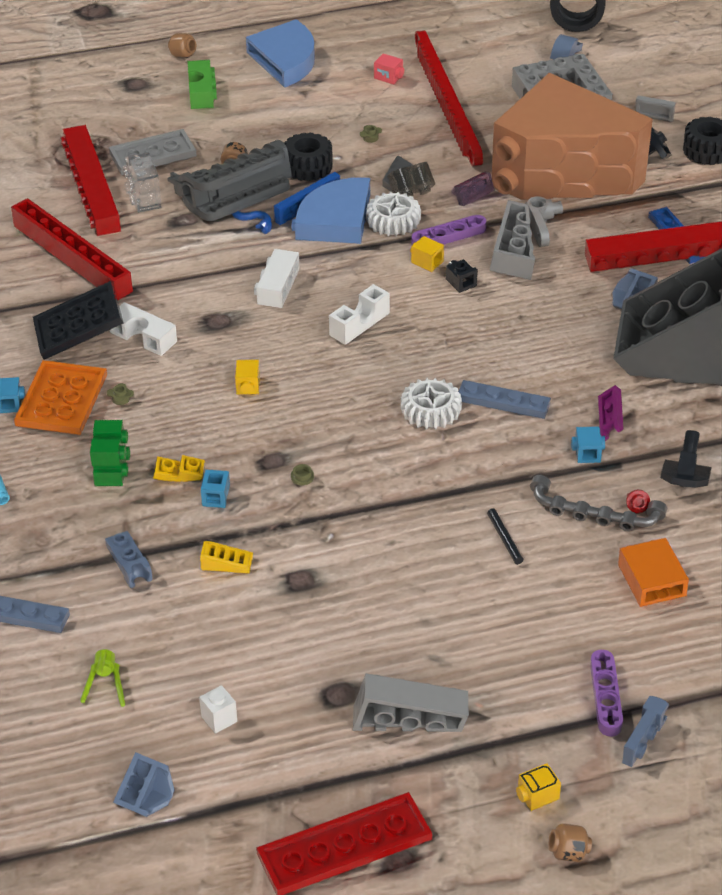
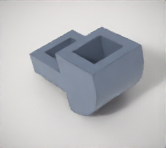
M560 34L553 45L550 59L573 56L575 53L582 51L583 43L578 42V38Z

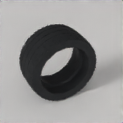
M550 0V10L553 19L560 27L572 32H583L592 29L600 22L604 15L606 0H595L596 4L591 9L580 13L565 9L560 0Z

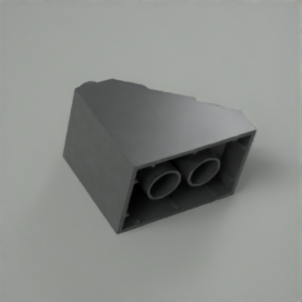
M722 249L623 300L613 359L630 376L673 379L676 383L718 384L722 386Z

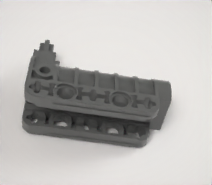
M275 140L265 144L262 149L254 148L249 154L242 153L236 159L229 158L225 160L221 165L218 163L214 164L208 170L201 169L194 171L192 174L186 172L181 175L171 172L168 182L174 185L175 194L180 197L182 196L185 206L192 213L206 221H214L290 189L289 178L292 177L287 146L281 140Z

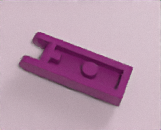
M616 385L598 396L600 434L605 436V441L609 439V432L615 429L617 432L624 430L621 389Z

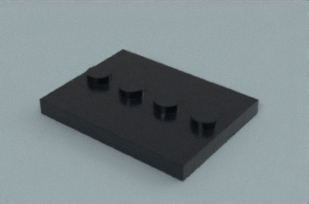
M111 281L33 316L39 351L44 360L124 324L115 288Z

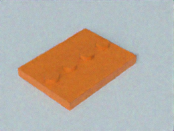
M42 360L14 418L15 426L81 435L107 377V368Z

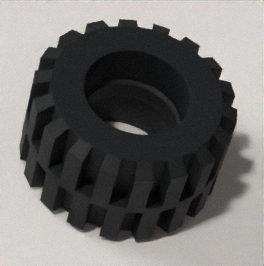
M699 117V119L695 118L685 127L683 151L688 156V159L704 165L722 163V120L720 118Z
M309 132L295 134L284 142L288 150L291 178L300 181L319 180V178H324L330 174L333 169L332 143L327 137Z

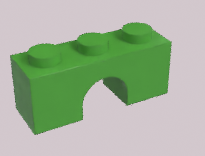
M210 60L187 61L191 109L214 108L213 100H217L215 68L211 67Z

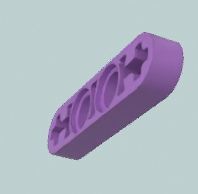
M473 215L416 231L412 234V245L423 236L444 245L482 234L486 231V218L481 215Z
M601 649L593 652L590 665L599 731L603 735L613 737L622 731L623 715L615 659L611 652ZM600 661H604V664H606L605 669L601 670ZM608 679L612 684L603 686L598 681ZM604 699H610L615 704L612 706H605L601 703V701ZM612 715L613 725H609L607 721L608 716Z

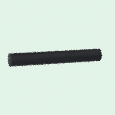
M489 509L487 515L514 563L521 564L524 559L496 509Z

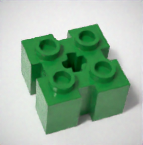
M123 420L94 421L90 457L95 486H123L124 477H128V463H126V460H130V446H126V443H128V429H124Z

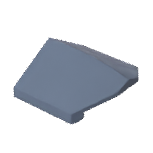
M631 268L628 274L618 281L612 292L613 306L622 309L623 300L658 282V277Z
M135 752L113 803L145 817L168 806L175 791L169 766Z

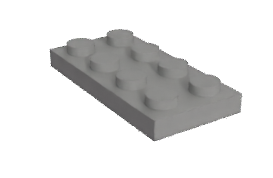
M184 129L109 147V154L121 175L197 156L196 149Z

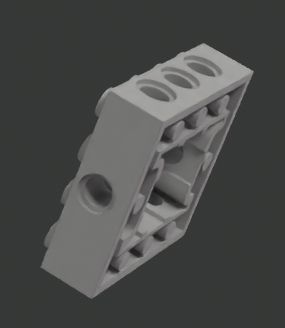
M575 54L564 58L559 57L532 64H522L512 69V88L520 99L548 73H552L612 100L613 94L584 54Z

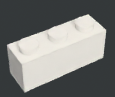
M274 249L271 257L267 258L265 270L262 269L259 283L256 282L254 287V295H257V304L278 308L283 307L300 269L299 252Z

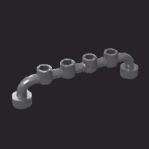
M535 475L530 484L535 499L540 504L550 507L549 511L553 515L561 516L564 510L573 512V517L578 521L586 520L587 515L597 517L596 522L601 526H608L611 521L620 522L622 530L628 532L632 531L634 526L649 527L657 523L658 520H663L668 509L667 505L661 501H651L646 512L649 517L643 518L638 517L631 511L620 513L613 511L608 506L597 508L590 506L585 501L574 503L567 501L562 496H554L553 498L545 496L544 494L549 491L551 481L543 475Z

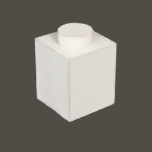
M222 685L199 697L201 717L215 734L237 722L236 701Z

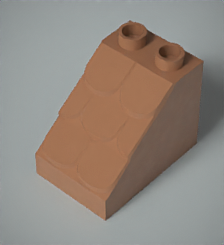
M548 73L494 122L491 186L495 187L502 194H510L521 200H529L535 196L552 199L593 198L595 195L633 194L646 180L653 119L552 73Z

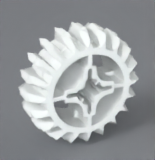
M390 191V194L382 193V196L376 195L375 199H370V203L367 204L366 219L369 227L373 228L374 232L379 231L380 235L385 233L388 236L395 235L397 237L398 234L405 235L406 232L412 233V229H417V225L420 224L421 209L418 201L414 200L413 196L408 197L407 193L400 194L399 192L392 193Z
M426 377L425 381L418 379L417 383H410L409 387H405L401 397V410L404 418L409 420L410 424H416L417 428L424 426L426 430L429 427H433L436 430L438 426L445 428L446 424L452 425L453 421L458 419L462 410V398L458 388L453 387L452 383L446 384L445 379L437 381L436 378L429 380Z

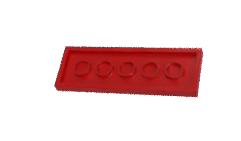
M407 792L256 847V851L276 895H285L432 840V832L411 794Z

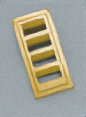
M211 541L203 542L200 555L201 570L250 574L253 552ZM240 559L244 560L243 564L239 563Z

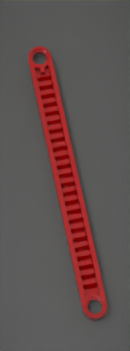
M425 30L415 31L417 58H419V62H421L425 75H427L434 95L438 99L440 108H442V112L446 116V121H448V125L452 129V134H454V138L458 142L462 156H467L471 166L483 165L481 146Z

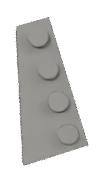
M508 200L493 251L490 271L531 280L535 256H533L534 247L531 240L532 231L530 229L528 204Z
M366 673L354 704L353 731H362V727H375V731H386V727H402V731H413L419 727H425L427 732H462L469 716L468 691Z

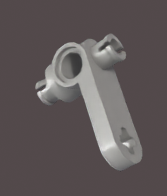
M540 196L531 197L528 202H525L529 207L530 228L539 247L549 246V231L545 223L547 220L553 219L554 214L563 213L561 201L552 202L551 199H545Z

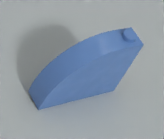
M297 19L246 37L247 54L283 87L290 86L303 79L314 66V38L306 26Z
M358 177L336 180L310 192L299 205L296 219H292V231H295V240L361 244L366 221V208L371 195L370 178Z

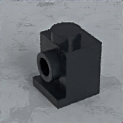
M464 259L460 261L452 260L446 266V280L459 293L477 286L478 269L476 267L472 268Z

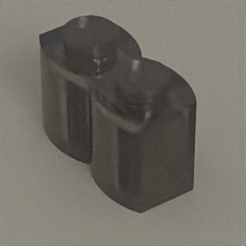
M427 162L394 170L387 176L393 193H407L408 197L414 196V193H420V195L427 194L435 185Z

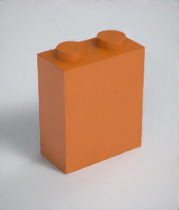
M666 538L620 548L618 566L640 607L687 596L689 578Z

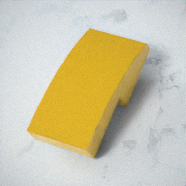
M182 455L180 461L157 456L153 479L175 482L202 480L205 460Z

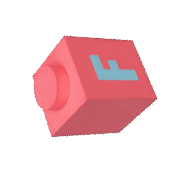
M383 53L374 62V79L394 85L404 75L403 59Z

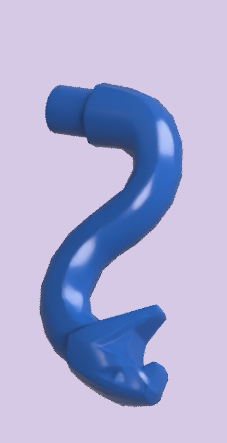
M239 210L232 213L234 218L241 221L262 219V221L255 225V228L262 229L264 234L269 233L272 229L271 217L263 211L242 213Z

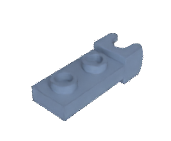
M128 531L105 538L106 546L130 588L135 587L134 580L137 577H143L147 582L152 581L151 566L146 557H143Z
M655 696L648 697L642 708L641 720L624 746L623 764L632 767L637 758L642 759L647 748L646 743L648 740L652 741L655 738L657 731L661 730L667 719V716L664 714L669 706L668 702Z

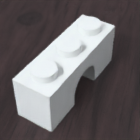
M374 284L359 294V302L355 310L343 305L329 315V335L345 345L390 313V293Z
M124 302L119 306L124 324L111 329L110 333L125 340H128L135 334H142L144 349L160 356L177 342L176 325Z

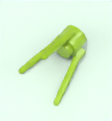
M101 649L96 652L94 664L91 665V671L80 699L81 703L86 701L96 673L103 677L113 673L120 706H125L119 674L120 665L115 663V654L112 651Z

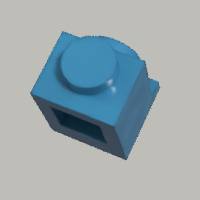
M205 470L201 486L202 506L226 508L230 487L229 471Z

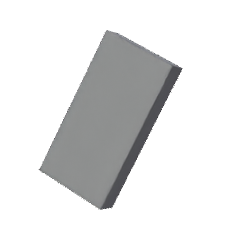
M638 95L635 111L653 119L673 122L676 102Z

